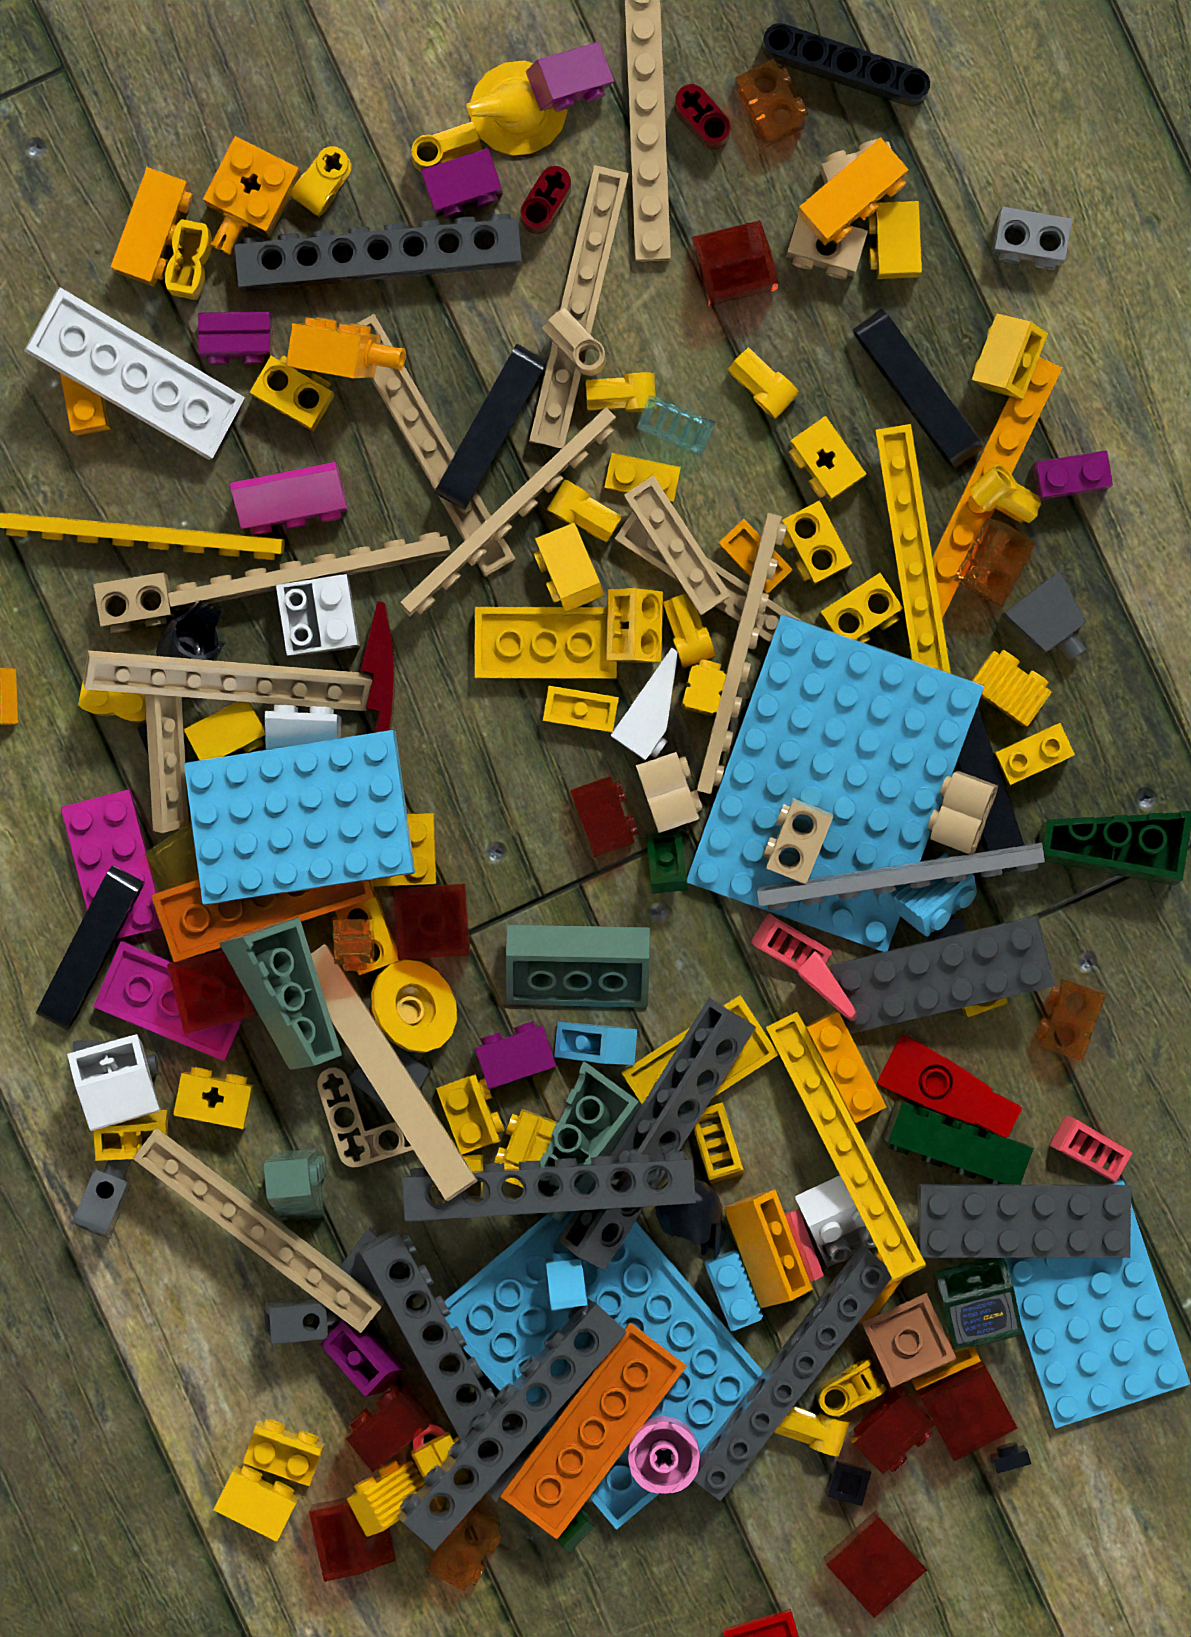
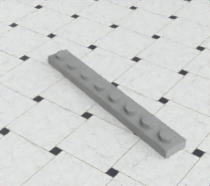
M1042 843L813 878L808 879L807 884L794 881L758 887L757 895L759 906L768 905V910H779L789 907V902L803 900L804 905L824 902V896L838 894L839 899H850L860 896V891L874 889L875 894L895 891V885L909 883L910 888H921L931 885V880L945 878L946 883L966 880V874L981 872V877L1001 875L1003 873L1002 869L1016 867L1018 872L1037 869L1038 863L1045 862Z

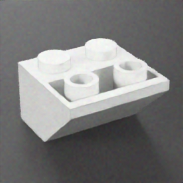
M347 574L276 585L287 656L326 653L360 647L350 579Z
M274 705V711H265L266 750L341 738L342 717L334 714V709H331V707L310 706V713H298V707Z
M137 1034L67 1054L75 1087L90 1131L160 1112L143 1044Z
M837 1176L795 1196L827 1268L853 1256L861 1244L867 1249L875 1247L841 1176Z

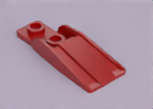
M904 1034L899 1037L877 1081L880 1086L921 1105L974 1125L977 1123L1005 1138L1010 1136L1022 1112L1020 1105L993 1092V1088L964 1068Z

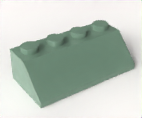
M507 925L506 1005L648 1007L650 928Z

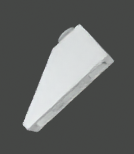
M673 648L670 649L611 734L613 739L645 761L649 755L656 758L667 743V740L662 736L666 732L677 662L678 652Z

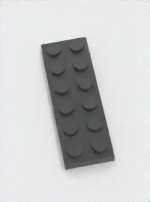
M1038 915L831 965L834 978L857 1011L858 1018L855 1022H850L845 1017L850 1034L1056 985Z
M918 1184L917 1248L922 1258H1130V1185Z

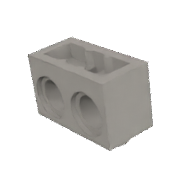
M1002 207L998 213L991 254L998 255L999 261L1005 263L1020 264V260L1033 261L1036 268L1055 270V266H1062L1066 259L1072 218ZM1008 229L1018 230L1023 238L1022 243L1019 245L1009 244L1005 239V231ZM1043 235L1053 236L1057 241V249L1054 251L1044 250L1040 245V237Z

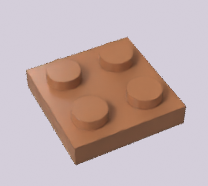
M927 1293L862 1322L891 1389L957 1360Z

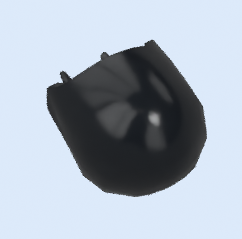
M198 600L184 615L171 620L158 640L157 656L216 661L222 647L225 645V643L219 641L215 629L222 609L213 612V606L207 608V603L202 606V600Z
M694 1178L696 1203L655 1206V1211L664 1233L672 1237H682L691 1241L694 1245H701L702 1255L706 1254L708 1248H712L714 1250V1259H716L725 1240V1235L721 1230L723 1206L713 1188L704 1181Z

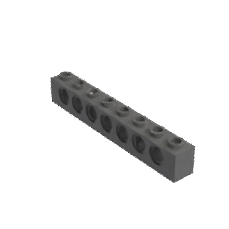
M494 214L489 216L490 221L476 222L475 217H461L454 219V224L440 225L439 220L419 222V227L405 228V224L402 223L384 225L383 231L370 232L369 227H354L348 229L349 234L334 235L333 230H320L313 232V237L299 238L297 233L278 235V240L264 241V237L258 236L242 239L243 244H234L238 287L241 292L523 266L518 218L511 219V214ZM481 234H489L495 239V242L490 249L481 250L475 246L476 238ZM446 237H453L459 241V247L453 253H444L439 248L441 241ZM412 240L420 241L424 245L423 252L416 257L408 256L404 252L406 244ZM378 243L384 244L389 248L387 256L381 260H375L369 256L371 247ZM340 247H348L353 250V256L347 263H339L334 260V254ZM306 250H313L318 254L316 263L308 267L302 266L299 263L301 253ZM272 253L281 255L282 263L277 269L269 270L264 267L266 256Z
M708 998L610 1155L613 1156V1162H626L627 1155L649 1154V1160L664 1159V1152L679 1151L751 1037L756 1026L711 998ZM662 1169L651 1170L647 1175L649 1185L656 1188L666 1172ZM618 1171L612 1175L611 1183L616 1190L625 1191L631 1187L632 1178L627 1172ZM595 1181L587 1193H590L595 1189ZM645 1206L576 1211L557 1241L577 1257L605 1270Z
M685 1151L664 1152V1159L649 1160V1154L627 1155L626 1162H613V1156L591 1157V1164L577 1165L576 1158L556 1159L555 1166L541 1167L539 1160L519 1162V1168L504 1169V1163L482 1164L483 1171L472 1172L477 1180L486 1186L487 1194L485 1198L474 1200L468 1195L466 1189L446 1202H437L433 1199L431 1188L435 1183L425 1168L410 1169V1175L402 1177L404 1218L406 1222L696 1203L693 1157L685 1158ZM662 1169L667 1173L668 1183L666 1186L656 1189L649 1185L647 1175L651 1170ZM618 1171L627 1172L632 1178L631 1187L625 1191L616 1190L612 1186L611 1177ZM583 1173L590 1174L595 1179V1189L590 1193L580 1192L575 1186V1179L578 1175ZM542 1177H555L559 1182V1191L551 1196L543 1194L539 1188V1181ZM509 1178L518 1179L523 1185L522 1195L516 1198L508 1197L503 1191L505 1180Z
M397 1227L358 1248L460 1438L465 1439L473 1430L472 1424L478 1415L485 1410L489 1412L498 1401L491 1388L486 1390L482 1388L478 1379L484 1375L475 1358L472 1357L467 1360L462 1350V1347L466 1346L467 1343L458 1326L451 1329L445 1319L451 1313L442 1296L439 1295L434 1298L428 1286L433 1284L434 1281L425 1264L418 1267L412 1255L417 1250L408 1233L401 1236ZM397 1262L406 1263L408 1271L404 1276L395 1278L389 1274L393 1264ZM419 1293L425 1296L424 1303L419 1308L412 1309L406 1306V1300L410 1295ZM436 1324L441 1327V1333L435 1339H426L422 1336L424 1329L428 1325ZM452 1355L458 1358V1362L453 1369L443 1370L439 1367L441 1359L445 1356ZM461 1387H472L474 1394L470 1399L461 1401L456 1398V1393ZM507 1418L502 1421V1428L505 1430L512 1428ZM484 1441L478 1448V1456L485 1457L489 1455L493 1450V1442ZM524 1450L488 1490L494 1502L502 1498L500 1493L527 1459Z
M860 1245L700 1453L699 1468L693 1480L718 1500L721 1501L892 1279L881 1258L864 1245Z
M588 1299L587 1305L574 1307L568 1315L570 1320L561 1330L556 1329L547 1337L544 1342L546 1347L537 1357L532 1356L524 1363L520 1369L522 1374L513 1385L508 1383L500 1390L496 1397L498 1402L489 1412L485 1410L478 1415L472 1424L474 1429L465 1439L459 1438L448 1451L449 1457L441 1466H434L424 1478L425 1484L416 1494L414 1492L409 1494L399 1507L401 1511L397 1517L434 1551L627 1333L590 1299ZM586 1331L589 1336L587 1344L582 1348H575L574 1339L576 1335ZM557 1359H564V1370L558 1375H551V1364ZM533 1386H540V1397L534 1402H527V1391ZM510 1413H516L517 1422L515 1426L508 1430L503 1429L502 1421L504 1417ZM484 1441H492V1452L485 1457L478 1456L480 1444ZM461 1468H468V1479L462 1484H455L453 1480L455 1473ZM436 1496H444V1506L438 1511H430L429 1504L431 1500Z

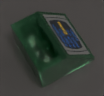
M986 1258L934 1272V1290L954 1352L1023 1335L1014 1286L1005 1258Z

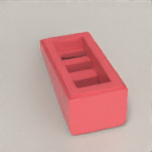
M770 913L766 915L751 940V944L797 972L813 948L817 950V954L821 956L825 964L833 953L832 950ZM777 928H780L777 934L775 935L774 939L772 940L771 944L768 945ZM787 935H792L784 951L780 953L778 950ZM802 941L805 944L794 961L791 957Z
M815 951L800 967L798 975L850 1022H855L858 1018L857 1011L821 956Z
M1070 1116L1064 1118L1050 1143L1052 1148L1113 1183L1117 1182L1132 1155L1131 1151ZM1087 1136H1090V1141L1082 1155L1078 1153ZM1100 1143H1102L1104 1146L1102 1147L1095 1162H1092L1091 1159L1093 1155L1095 1154ZM1114 1150L1117 1153L1108 1169L1102 1168L1111 1151Z

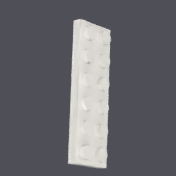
M62 288L57 289L24 349V352L208 460L214 457L245 399L244 396Z

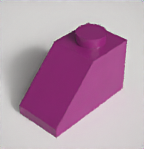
M344 1320L331 1331L328 1338L320 1343L323 1349L365 1397L384 1392L406 1369L404 1364L382 1340L365 1330L360 1333Z

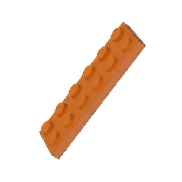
M197 879L154 893L151 897L173 962H178L221 948L220 942L274 923L300 918V921L308 920L375 898L376 893L372 881L367 880L203 905L200 881Z
M630 1322L624 1328L627 1333L587 1377L500 1493V1497L555 1539L560 1537L629 1445L634 1434L643 1426L687 1367V1365Z

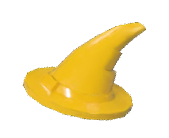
M524 60L505 62L489 70L477 83L471 101L466 104L467 113L471 117V122H473L480 140L496 152L510 156L534 154L548 147L563 129L568 113L567 109L555 112L554 108L540 111L525 72L533 64Z
M405 959L388 965L377 976L371 991L372 1006L368 1010L382 1032L393 1044L406 1051L425 1053L440 1048L452 1036L457 1022L456 1000L450 985L437 970L423 962Z

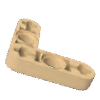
M330 1067L320 1074L317 1081L318 1091L339 1157L345 1165L353 1168L361 1167L413 1150L411 1145L405 1146V1136L395 1121L369 1130L365 1129L347 1072L338 1067ZM334 1073L336 1078L342 1077L344 1084L339 1086L341 1097L348 1094L350 1101H340L330 1107L328 1099L334 1100L335 1095L332 1088H325L324 1083L329 1080L328 1074ZM347 1107L353 1111L355 1119L351 1126L341 1127L335 1122L334 1115L337 1109ZM357 1127L359 1128L361 1135H354L353 1137L357 1146L363 1145L365 1151L360 1154L361 1160L355 1161L353 1156H346L345 1151L350 1148L348 1137L341 1141L339 1133H349ZM386 1130L394 1131L399 1137L398 1146L389 1151L383 1149L379 1144V1136Z

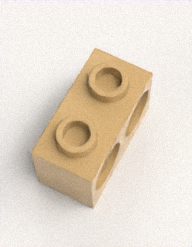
M164 572L93 584L100 626L110 628L111 633L132 630L131 624L145 622L146 627L162 626L167 624L166 618L175 617L168 598V593H170L168 575ZM150 592H158L161 596L160 606L153 611L146 610L143 604L144 597ZM121 597L126 602V610L122 615L114 617L109 613V603L114 598Z
M795 798L792 799L790 806L783 804L776 820V824L781 826L776 839L769 838L762 856L768 859L766 869L807 884L832 822L833 813ZM805 814L811 817L813 820L811 829L805 832L796 830L792 824L796 816ZM788 847L796 849L800 854L799 860L791 865L783 863L779 858L780 852Z

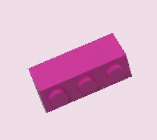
M336 462L230 483L241 529L244 532L250 531L251 536L271 533V526L285 524L286 529L306 526V519L320 517L321 522L341 519V512L348 511L341 472Z

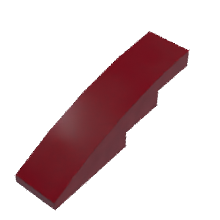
M377 601L361 666L362 672L374 675L366 709L380 712L375 733L391 730L396 682L394 644L386 604Z

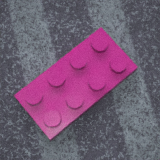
M131 789L62 806L61 811L87 910L106 873L112 865H115L145 882L117 939L162 928L151 897L152 894L157 893V888Z
M120 941L93 1007L217 1059L226 1061L251 1000L247 992Z

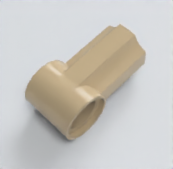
M565 308L556 312L542 327V330L575 364L579 372L588 376L597 375L602 372L606 365V355L602 344L594 339ZM585 350H596L600 354L599 360L593 365L583 364L580 361V356Z

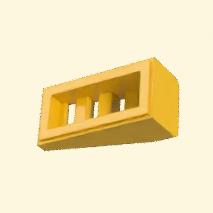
M723 1102L706 1107L694 1126V1132L709 1181L712 1184L742 1175L745 1171ZM720 1116V1123L701 1128L700 1122ZM724 1130L725 1136L705 1141L704 1136ZM724 1145L729 1146L730 1150L710 1156L708 1151ZM733 1159L734 1164L714 1170L713 1164Z

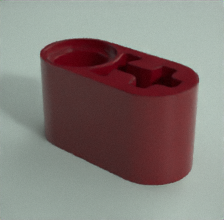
M688 84L681 87L675 98V112L678 118L704 147L708 149L723 147L730 135L731 124L728 117L700 86ZM686 97L690 101L695 98L698 100L697 110L702 114L699 123H696L698 121V112L691 106L687 109L684 108ZM713 122L720 124L724 129L723 135L718 138L709 137L704 131L707 124Z
M550 166L543 170L522 204L520 211L521 222L528 232L533 234L546 232L569 197L571 178L564 168ZM559 178L561 179V187L563 189H554L549 203L545 199L549 192V183L547 181L554 182ZM534 207L544 209L547 213L545 220L541 223L529 221L527 213L530 209Z

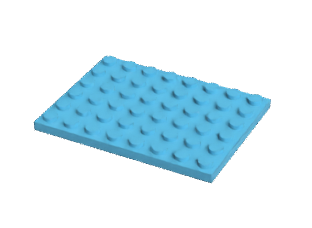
M781 614L689 870L687 883L879 951H888L900 918L896 913L893 896L907 884L895 885L896 890L888 893L875 894L874 889L860 891V896L855 898L839 899L838 894L824 896L825 901L817 904L804 905L803 900L789 902V907L768 910V905L759 906L758 887L797 880L766 869L768 859L762 857L770 837L776 839L781 826L776 824V820L782 805L790 806L792 799L795 798L833 813L832 822L809 879L920 862L931 830L928 829L930 817L935 809L939 810L944 798L940 796L942 784L946 776H952L984 685ZM800 814L794 818L792 824L796 830L805 832L811 829L813 820L808 815ZM788 847L780 852L779 858L783 863L791 865L799 860L800 854L796 849Z
M572 1211L563 1224H560L549 1214H546L444 1300L451 1313L445 1317L450 1328L458 1326L467 1343L463 1349L471 1358H475L480 1369L499 1391L508 1383L513 1385L522 1374L520 1369L524 1363L532 1356L537 1357L546 1347L544 1342L554 1330H561L570 1320L568 1315L574 1307L551 1310L546 1260L553 1259L552 1253L568 1250L557 1240L576 1211ZM635 1221L605 1270L582 1259L588 1299L602 1308L623 1329L629 1322L687 1365L648 1419L664 1415L682 1421L694 1433L698 1442L699 1452L701 1453L764 1371L640 1224ZM586 1331L576 1335L574 1339L575 1348H582L587 1344L589 1336ZM557 1359L551 1364V1375H558L564 1370V1359ZM581 1385L537 1434L540 1440ZM533 1386L527 1391V1402H534L540 1397V1386ZM627 1446L589 1498L617 1530L658 1494L645 1490L633 1478L628 1464ZM658 1449L657 1461L663 1458L667 1461L671 1460L670 1449L665 1451Z

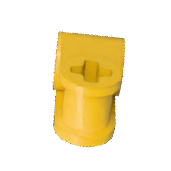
M336 146L324 148L308 170L298 179L291 190L290 197L316 216L320 217L323 215L351 173L352 164L346 153ZM339 158V163L342 165L341 169L338 171L333 168L329 172L330 168L327 165V161L329 159L336 161Z
M870 1357L854 1363L842 1373L819 1386L816 1392V1400L826 1414L830 1416L843 1415L858 1405L875 1399L887 1390L885 1384H880L871 1368L872 1360ZM861 1375L864 1376L868 1384V1387H866L864 1381L861 1378ZM833 1389L840 1390L843 1395L841 1403L836 1407L826 1406V1394Z

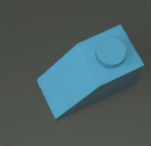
M557 1022L554 1057L603 1064L634 1065L637 1029Z
M569 1250L552 1253L553 1259L546 1260L551 1310L587 1305L588 1296L582 1259L574 1256Z

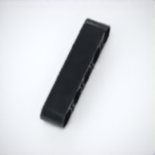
M773 24L764 33L762 43L763 54L772 62L905 106L913 107L921 104L929 92L931 83L929 76L920 68L787 24ZM773 36H782L787 40L788 46L783 50H775L769 44V40ZM810 46L816 47L820 50L822 57L817 61H809L803 56V50ZM840 58H849L854 62L855 69L848 73L842 72L837 67L836 62ZM874 69H882L888 74L889 80L882 84L876 83L871 79L870 72ZM908 80H916L921 84L922 92L917 95L909 94L904 88V83Z
M883 309L878 310L852 329L860 345L952 469L955 470L983 449L976 434Z
M519 344L515 345L435 489L434 494L463 510L467 508L548 360Z
M976 707L956 765L960 772L998 786L992 808L981 835L985 850L993 851L1025 846L978 707ZM1004 868L1002 869V874L1016 870L1017 868Z
M115 865L110 867L36 1011L37 1015L67 1031L70 1029L145 884L144 881Z

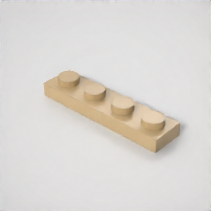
M654 476L624 494L623 497L700 616L731 597L729 591Z
M145 694L153 831L165 833L189 826L187 783L184 768L185 747L182 697Z

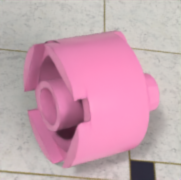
M661 1415L646 1420L643 1426L634 1434L628 1445V1464L635 1481L649 1492L657 1494L679 1492L694 1480L698 1472L700 1452L697 1439L692 1430L676 1418ZM670 1449L671 1460L667 1461L663 1458L657 1461V1450L665 1451Z

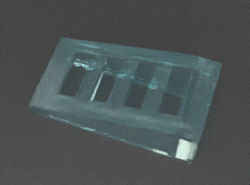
M649 395L636 429L696 455H703L715 421ZM655 407L661 408L662 410L655 427L650 426L649 422ZM670 412L674 416L668 431L665 432L662 431L667 414ZM680 418H683L686 422L680 437H677L674 434ZM692 424H697L698 427L693 441H687Z

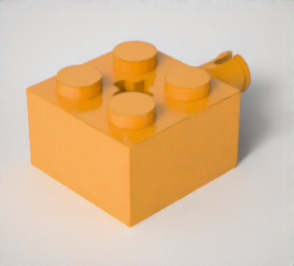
M234 136L203 197L207 207L221 213L225 217L210 245L219 251L220 249L223 250L222 252L227 255H231L234 244L243 227H248L270 238L291 198V190L302 176L299 168ZM257 181L260 189L258 191L252 189L248 194L245 185Z
M305 317V323H292L286 366L349 378H375L376 366L402 370L405 364L406 350L405 348L381 345V335L370 333V326L339 323L338 328L337 320Z

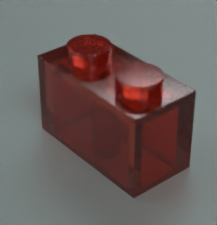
M611 776L570 790L594 857L635 843L633 836L639 834L632 814L625 816L621 802L627 799L620 780L613 783Z

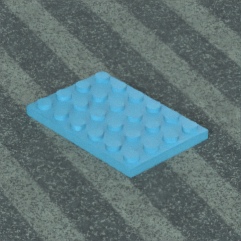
M394 730L184 763L203 905L415 873L396 731Z
M1120 1180V1181H1117L1116 1183H1111V1184H1108V1185H1125V1184H1124V1181H1123V1180ZM1132 1205L1130 1258H999L1055 1428L1190 1384Z

